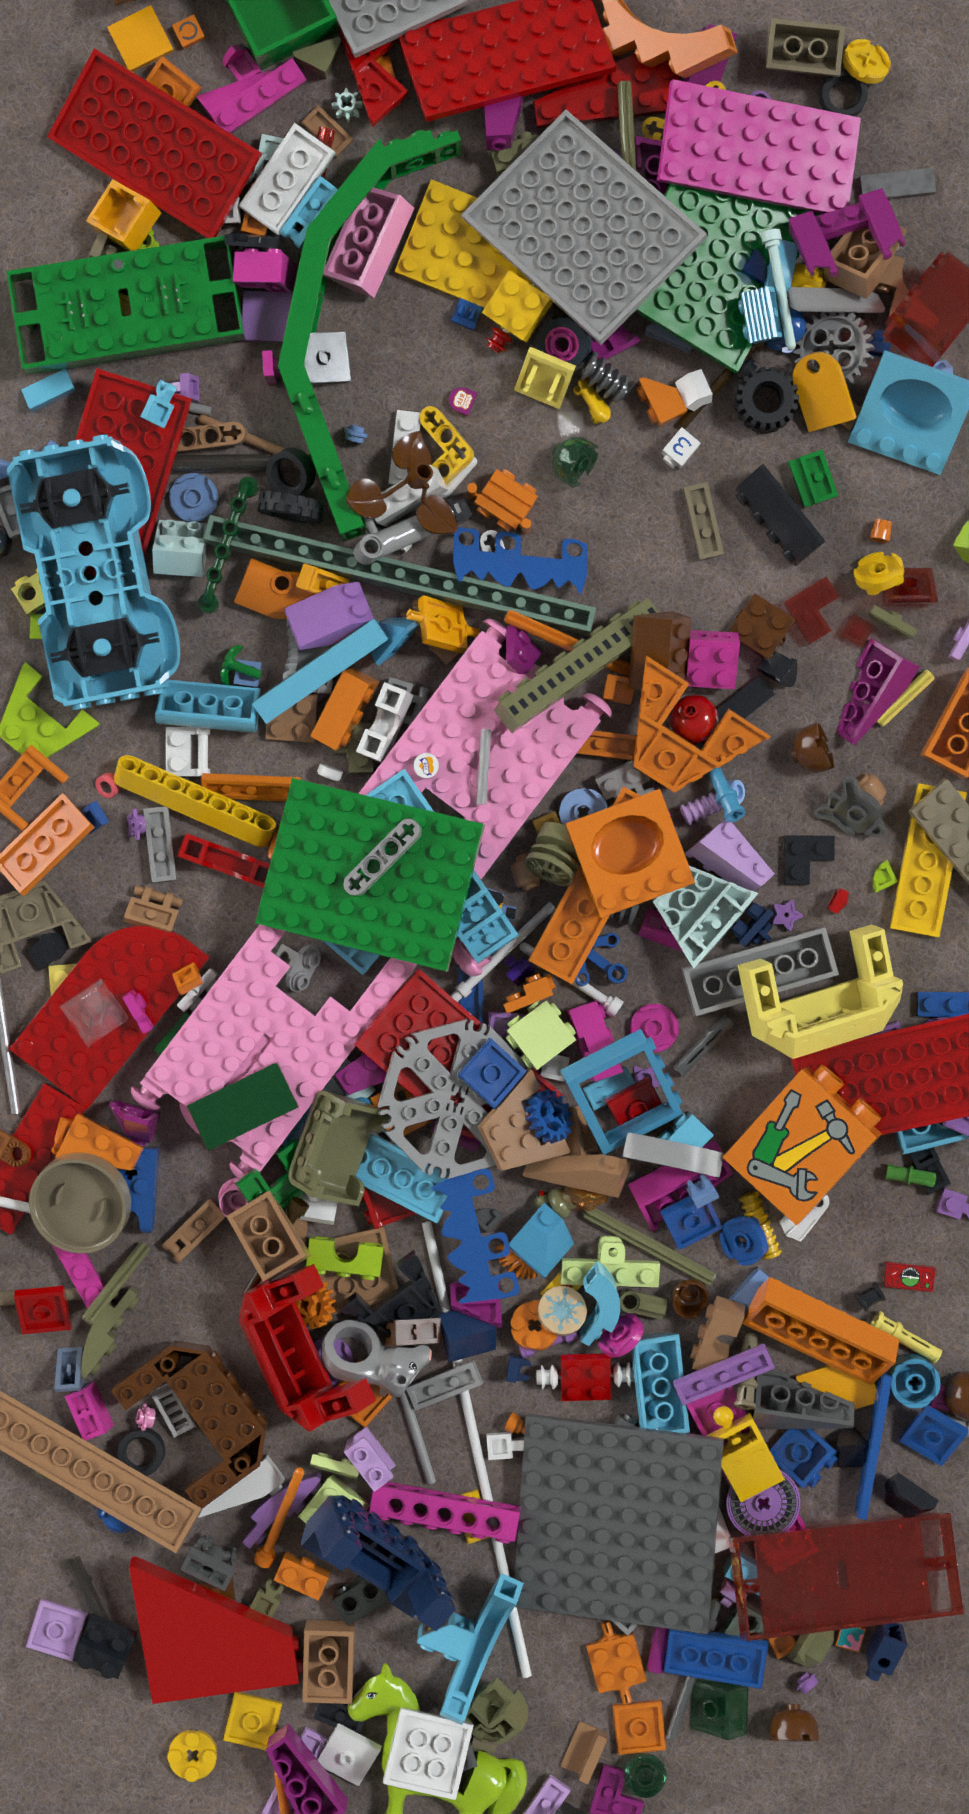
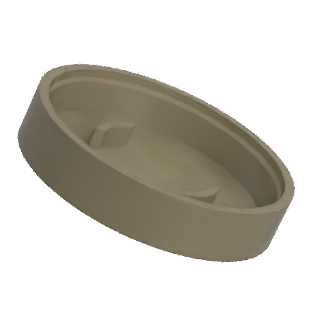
M70 1153L50 1162L35 1179L30 1191L29 1209L37 1230L51 1244L72 1253H91L111 1244L123 1230L131 1212V1195L124 1177L111 1163L88 1153Z

